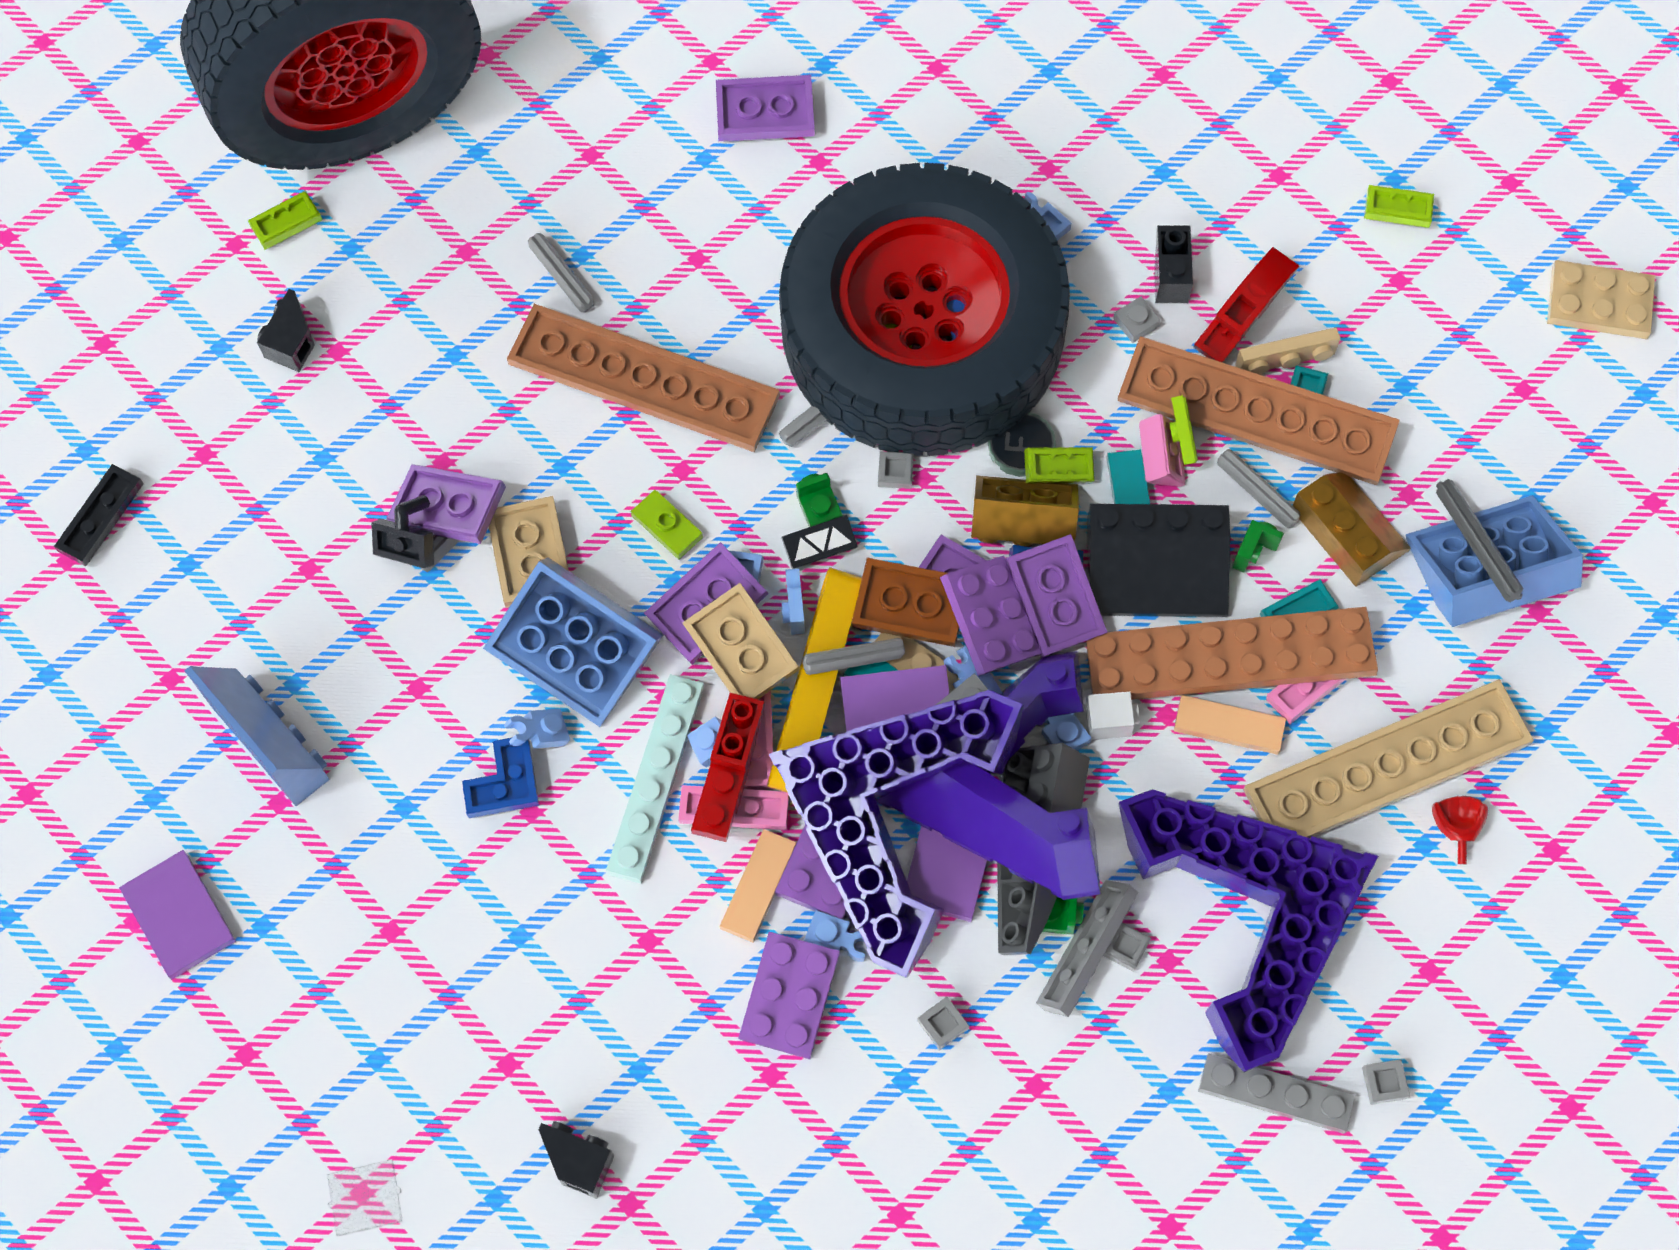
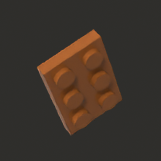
M867 558L853 614L852 627L955 647L959 625L940 577L948 573Z

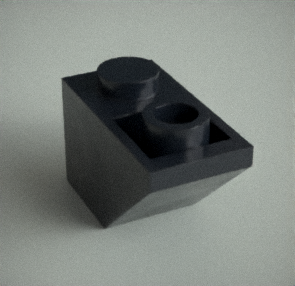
M1157 225L1154 269L1155 303H1189L1193 286L1191 226Z
M288 289L285 296L277 301L269 323L260 329L257 344L265 359L300 372L315 344L299 299L294 290Z
M553 1121L552 1126L541 1123L538 1131L559 1182L563 1186L597 1199L614 1159L612 1151L607 1149L609 1143L592 1135H588L586 1140L572 1135L574 1129L560 1122Z

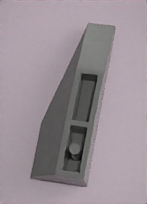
M1064 743L1019 748L1006 763L1003 783L1049 813L1081 809L1090 758ZM997 862L998 953L1001 955L1031 954L1047 923L1057 896L1053 895L1050 889L1036 882L1032 884L1011 873L1007 867Z

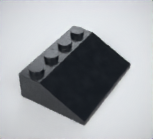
M1090 503L1087 516L1088 581L1101 616L1228 617L1230 574L1229 505Z

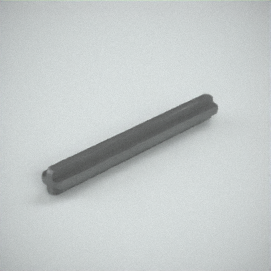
M1450 479L1444 482L1439 481L1436 485L1438 488L1436 494L1503 598L1507 602L1520 600L1523 597L1522 585L1455 483Z

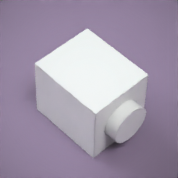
M1130 692L1087 696L1085 712L1088 734L1091 736V740L1131 737L1135 724H1139V708L1137 703H1132Z

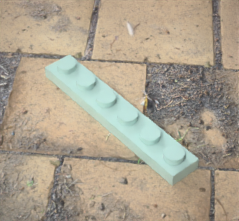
M669 675L606 868L607 875L642 884L688 740L687 735L691 731L704 690V683Z

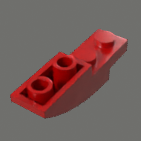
M1272 247L1217 312L1214 320L1199 337L1193 348L1207 358L1224 363L1256 320L1262 316L1294 275L1299 265Z
M729 693L711 753V764L691 827L692 834L727 843L733 819L738 812L761 723L764 701Z

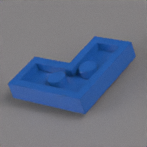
M512 738L492 741L497 774L462 781L466 814L469 819L539 806L530 740L525 741L520 746L510 745L509 741Z

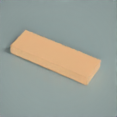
M1181 695L1174 732L1278 755L1286 718Z
M763 829L720 924L721 930L754 943L775 896L777 885L797 844L796 842Z

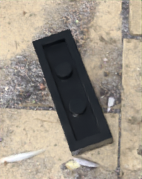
M111 464L58 539L54 548L59 553L87 566L144 485L142 480Z

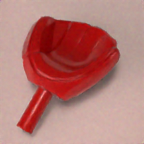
M1455 796L1435 802L1432 805V814L1437 827L1451 841H1458L1457 864L1467 865V841H1475L1480 834L1488 816V806L1483 804L1480 799L1471 796Z

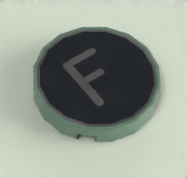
M1028 413L1019 422L1015 421L1016 424L1000 435L995 434V438L988 440L990 458L1006 474L1017 477L1026 476L1024 449L1056 447L1054 431L1049 423L1033 413Z

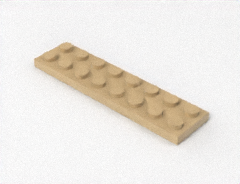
M1498 679L1247 784L1243 791L1259 821L1297 832V835L1311 838L1531 745L1534 740L1501 680Z

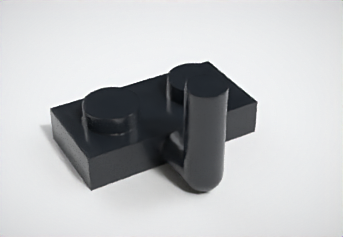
M422 495L398 504L394 509L395 522L385 519L371 522L373 555L424 569L434 565L433 532L409 526L408 515L430 506L427 496Z

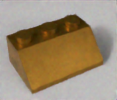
M1342 472L1325 474L1296 495L1293 507L1301 514L1299 520L1355 587L1411 549L1355 481Z
M976 475L971 538H978L979 541L984 543H996L998 540L1012 541L1013 544L1019 546H1030L1033 543L1045 544L1071 534L1075 544L1079 512L1078 484L1026 483L1024 479Z

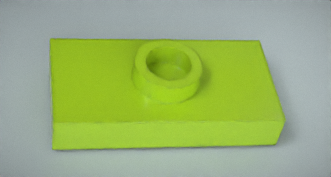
M1369 185L1366 194L1364 219L1429 228L1432 223L1434 194Z
M305 190L247 221L262 247L266 250L322 221V217Z
M1184 395L1172 397L1175 422H1170V430L1173 443L1180 442L1184 465L1197 463L1198 456L1187 399Z
M1093 447L1024 449L1026 483H1091L1095 481Z
M656 489L630 511L631 516L678 560L703 538V533Z

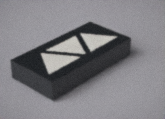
M847 515L781 537L792 569L858 548Z

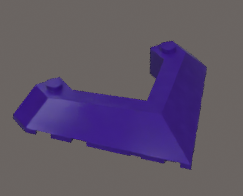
M1078 651L1042 657L1002 691L1001 695L1024 704L1017 739L1009 759L1025 743L1024 738L1036 725L1040 727L1049 717L1084 712ZM968 761L885 794L877 799L878 804L887 809L893 808L905 814L907 819L930 831L933 829L941 833L943 838L990 862L993 860L1007 867L1011 873L1032 884L1036 882L1050 889L1053 895L1063 900L1101 894L1095 830L1087 808L1049 813L992 776L991 771Z
M986 690L973 696L948 701L907 715L903 714L848 730L845 733L831 735L790 749L769 753L774 766L777 767L785 783V788L798 814L802 816L807 826L806 830L832 882L836 884L844 900L843 904L855 928L859 930L868 948L866 950L873 963L908 978L930 944L944 912L943 908L911 894L875 798L966 761L1002 775L1017 739L1024 704L991 690Z
M1154 789L1120 801L1118 805L1127 846L1143 880L1176 867L1271 906L1241 991L1213 1001L1205 1011V1014L1220 1046L1243 1072L1278 1059L1379 856L1367 852L1362 854L1342 848L1343 845L1317 837L1307 838L1297 835L1296 831L1237 814V816L1222 813L1216 811L1215 807L1187 800V802L1178 800Z

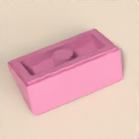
M1162 414L1141 420L1139 427L1146 481L1151 484L1184 486L1186 482L1180 442L1173 443L1170 430V422L1174 421Z

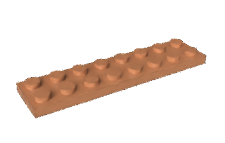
M537 304L533 305L507 357L508 365L754 453L780 397V390Z
M1141 336L1139 337L1118 395L1119 402L1156 414H1162L1174 420L1175 416L1171 398L1184 395L1187 399L1191 425L1330 471L1342 472L1349 477L1376 486L1379 483L1400 422L1399 419Z
M1367 607L1115 631L1086 640L1092 695L1130 692L1131 700L1377 676L1378 672Z

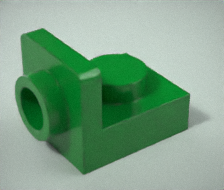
M828 473L821 475L810 474L796 484L797 499L809 527L843 516L832 491Z
M1252 520L1232 568L1245 573L1249 562L1257 563L1263 547L1277 551L1284 533L1268 522Z
M1057 897L1042 932L1073 935L1075 924H1082L1084 902H1077V898L1063 900Z

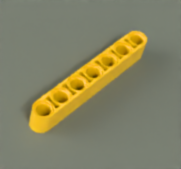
M831 567L828 568L801 660V670L798 671L776 751L790 749L803 745V743L820 739L838 670L808 675L804 670L803 658L809 653L845 647L862 577ZM773 764L767 787L788 793L777 767Z

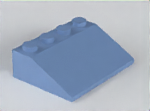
M1533 495L1474 513L1522 585L1523 597L1520 600L1507 602L1503 598L1454 520L1406 534V541L1411 548V552L1433 600L1452 627L1581 587L1583 554Z
M547 557L537 563L483 649L600 727L642 669L663 637V634Z
M189 666L184 670L212 709L295 806L299 805L330 780L323 770L327 766L324 759L315 749L308 752L303 747L302 743L306 741L304 736L293 724L288 728L280 720L285 716L272 699L266 703L259 694L264 690L251 675L244 678L236 668Z

